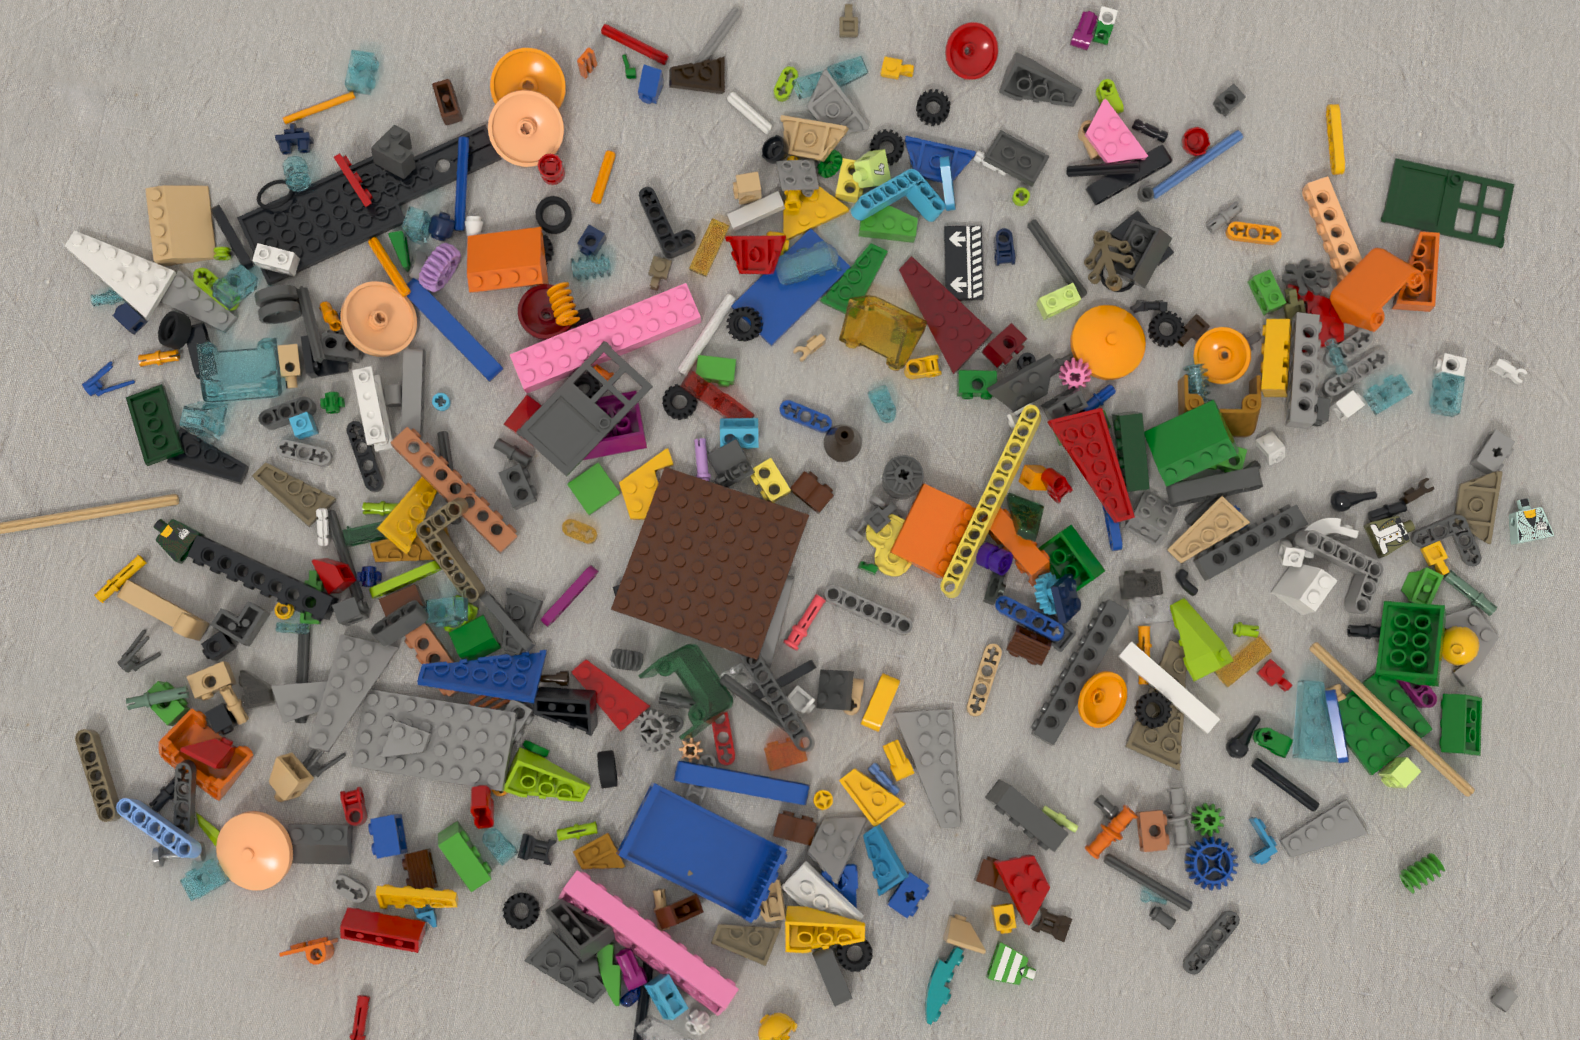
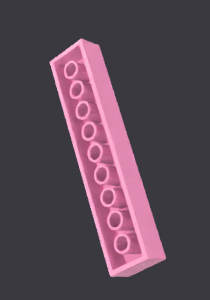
M684 283L512 353L510 357L523 389L528 394L572 375L603 341L607 342L621 356L701 323V316L687 283ZM603 353L591 366L594 367L596 364L599 365L611 360V358Z
M577 870L563 888L558 899L565 900L581 909L588 916H593L604 925L608 924L611 926L615 941L625 948H632L634 955L660 974H669L676 986L717 1016L727 1008L739 990L735 987L736 984L732 980L724 979L719 975L720 972L716 968L705 965L701 957L696 954H690L686 946L679 942L675 943L667 932L656 929L652 921L641 918L637 910L632 907L628 908L622 904L623 901L618 896L610 895L606 892L607 889L603 885L595 884L587 873H580Z

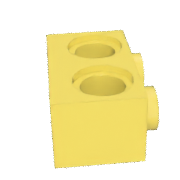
M843 158L835 195L837 200L856 203L858 197L860 198L863 194V188L859 187L858 183L854 181L853 175L848 172L851 169H855L854 162L856 160ZM847 187H852L855 191L853 193H848L845 191V189Z
M772 458L753 468L755 473L750 477L755 485L759 484L762 491L760 494L764 500L775 503L791 493V489ZM767 470L770 476L765 479L761 478L759 472ZM777 486L780 492L773 495L769 492V488Z

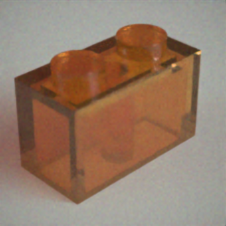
M790 737L785 738V743L779 744L778 741L767 743V748H764L770 771L808 761L806 752L798 750ZM801 740V747L804 748L803 741Z

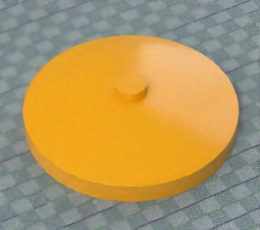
M519 48L505 54L497 62L491 75L490 90L495 105L502 97L511 92L532 90L547 96L559 109L564 101L566 83L560 66L550 55L534 48Z
M1113 305L1096 306L1086 311L1074 324L1070 337L1071 350L1076 362L1080 358L1083 359L1082 364L1088 362V368L1092 371L1091 376L1102 380H1116L1127 376L1137 368L1145 353L1146 342L1141 325L1128 311Z

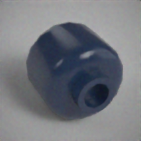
M440 212L439 214L432 215L428 232L433 239L446 241V239L451 238L455 221L450 218V214Z

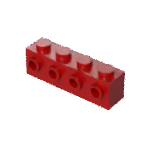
M347 907L340 925L341 939L419 953L425 936L424 921L381 914L380 912L365 911L359 908Z

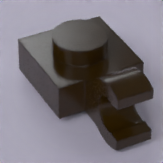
M1195 314L1183 327L1186 333L1177 343L1183 347L1191 338L1197 341L1210 325L1198 314Z
M1429 478L1422 479L1418 483L1416 490L1413 487L1403 492L1404 496L1399 501L1403 500L1408 504L1425 493L1433 491L1434 486L1427 489L1424 484Z

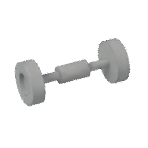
M874 495L869 499L874 506L861 519L856 531L848 527L845 532L858 543H861L864 539L859 534L863 526H867L864 518L878 506L881 510L887 507L882 500Z
M199 842L202 851L195 860L196 862H203L206 858L204 843ZM162 847L153 848L152 861L155 868L163 867L164 858H181L173 852L171 854H164Z

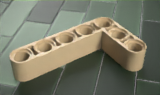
M128 579L117 595L118 598L172 626V631L189 639L200 641L210 625L207 621Z

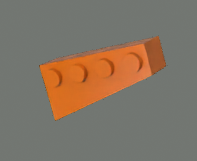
M1420 232L1415 238L1407 263L1420 270L1425 281L1415 289L1409 288L1405 283L1397 292L1392 309L1431 312L1435 307L1440 233Z
M1000 507L988 534L997 545H1003L1002 549L1012 553L1017 569L1021 574L1026 573L1029 576L1030 580L1028 582L1033 587L1036 584L1035 579L1038 578V575L1050 573V557L1044 550L1040 551L1036 547V541L1031 536L1027 537L1023 533L1025 531L1018 522L1015 524L1011 519V514L1006 509L1002 510ZM986 515L983 519H981V522H985L988 519V516Z

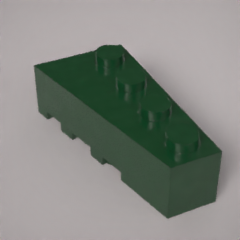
M1136 411L1112 414L1118 455L1117 459L1127 492L1148 490L1150 487L1143 414Z

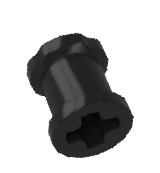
M1023 353L1017 361V369L1021 370L1026 367L1023 365V362L1026 360L1029 361V364L1026 366L1035 362L1034 355Z

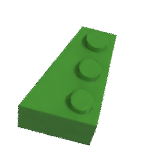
M889 205L860 221L858 236L914 243L918 218Z
M458 821L438 833L439 848L471 892L491 880L492 869L487 861L484 862L482 860L479 849L472 844L469 835Z

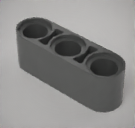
M303 396L262 411L258 419L260 424L267 429L275 430L289 425V418L308 412L313 416L316 413L317 407L311 399ZM305 403H309V408L303 411L302 406ZM291 409V415L284 417V412ZM269 416H273V421L270 424H266V419Z
M412 600L374 624L371 634L383 646H389L423 625L428 620L429 613L418 601Z
M831 946L828 949L822 948L812 952L834 1007L853 999Z

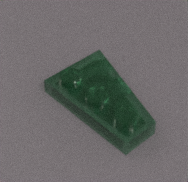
M1008 493L1006 499L1016 535L1035 542L1044 506Z

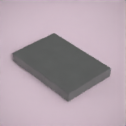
M1000 130L983 161L1033 187L1050 156Z

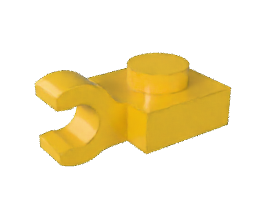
M884 56L880 77L899 80L900 75L913 77L914 66L910 64L902 65L901 59Z
M1440 541L1420 549L1428 566L1434 565L1435 571L1442 575L1449 573V569L1444 562L1448 556Z

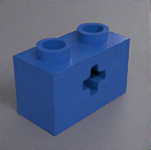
M909 871L907 872L909 877L898 885L886 903L907 919L909 916H914L919 908L916 906L920 899L924 900L930 891L927 889L929 887L927 883ZM911 891H913L912 895L914 896V899H908L906 901L907 897L905 896V893H910Z

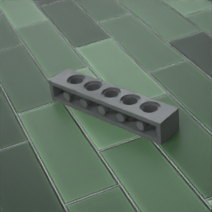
M1288 504L1279 509L1280 513L1274 516L1272 513L1263 518V523L1258 525L1255 522L1246 527L1247 532L1241 534L1239 531L1230 536L1231 541L1225 543L1223 540L1213 546L1215 548L1213 551L1208 552V550L1199 553L1197 555L1198 559L1193 562L1204 581L1211 579L1308 525L1298 505L1296 504L1291 507ZM1280 518H1282V519L1285 520V522H1286V527H1285V528L1282 527V526H1280V524H1279V519H1280ZM1264 527L1270 531L1269 537L1263 534L1262 530ZM1247 536L1253 539L1252 546L1247 544ZM1231 545L1236 547V555L1231 554L1229 550ZM1214 555H1218L1220 557V564H1216L1213 561Z

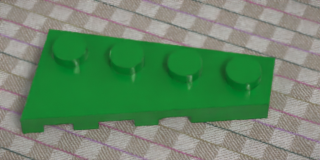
M871 243L855 260L850 269H847L842 278L823 296L820 302L854 318L888 251Z

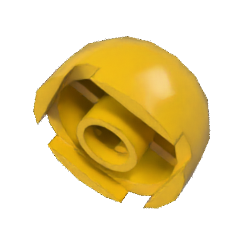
M1457 626L1445 630L1443 659L1453 665H1465L1473 661L1479 651V639L1475 632L1467 627Z
M767 1014L760 1020L761 1026L758 1030L759 1040H789L790 1036L788 1034L791 1030L795 1032L798 1025L787 1014Z

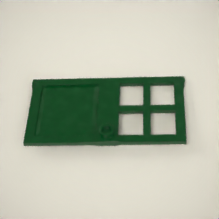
M1396 158L1381 222L1426 232L1440 233V235L1502 249L1515 184ZM1464 181L1481 184L1477 206L1460 202ZM1487 186L1505 190L1500 211L1483 207ZM1458 209L1475 212L1471 234L1454 230ZM1482 214L1499 217L1495 239L1478 235Z

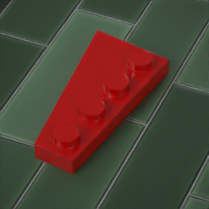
M588 660L583 661L571 671L586 690H596V703L620 731L624 730L639 715L651 707Z

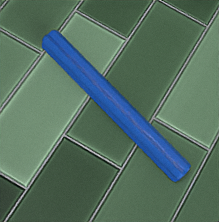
M459 137L454 219V229L456 231L465 230L469 153L468 137Z

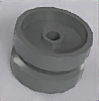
M276 285L266 287L257 291L254 295L256 305L261 307L258 310L261 323H285L295 320L302 315L301 306L296 302L299 297L295 286Z

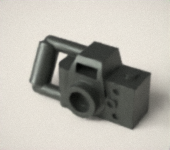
M992 572L983 602L994 605L998 596H1003L1006 585L1003 584L1006 573L1001 576Z

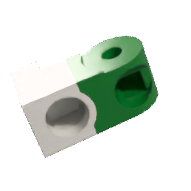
M1101 7L1092 42L1103 45L1108 44L1118 10Z

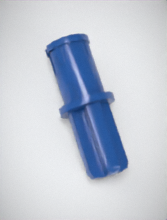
M1109 384L1097 394L1094 393L1093 397L1086 402L1088 407L1082 411H1090L1103 406V403L1116 393L1115 388Z

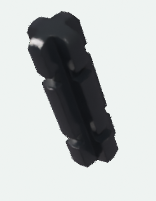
M1136 119L1132 125V129L1140 130L1141 133L1155 139L1156 137L1162 143L1168 137V132L1159 131V128L1148 123L1144 124L1140 119Z

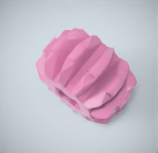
M1073 357L1071 363L1066 360L1064 361L1065 366H1060L1061 373H1059V378L1063 379V385L1068 384L1069 390L1072 386L1079 389V385L1085 388L1086 382L1091 380L1089 375L1092 374V371L1088 368V362L1082 364V358L1076 362Z

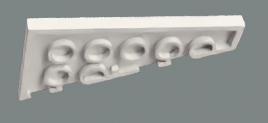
M75 230L65 244L68 251L90 268L94 274L99 276L121 298L125 299L147 321L176 276L174 270Z

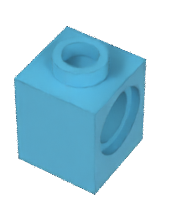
M308 412L289 418L294 435L298 439L303 440L319 434L313 416Z

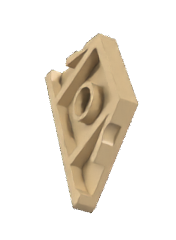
M784 115L780 117L784 127V139L789 146L788 155L824 162L849 129L843 125Z

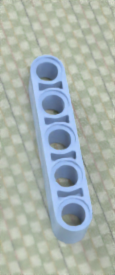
M123 798L117 803L116 810L119 815L181 858H196L200 855L202 847L197 840L140 800Z

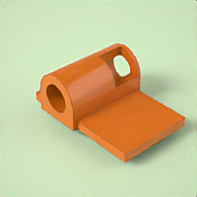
M327 936L307 941L308 945L306 942L290 946L289 950L279 953V956L282 957L305 951L307 960L311 964L318 965L333 957V943L338 942V938L328 940Z

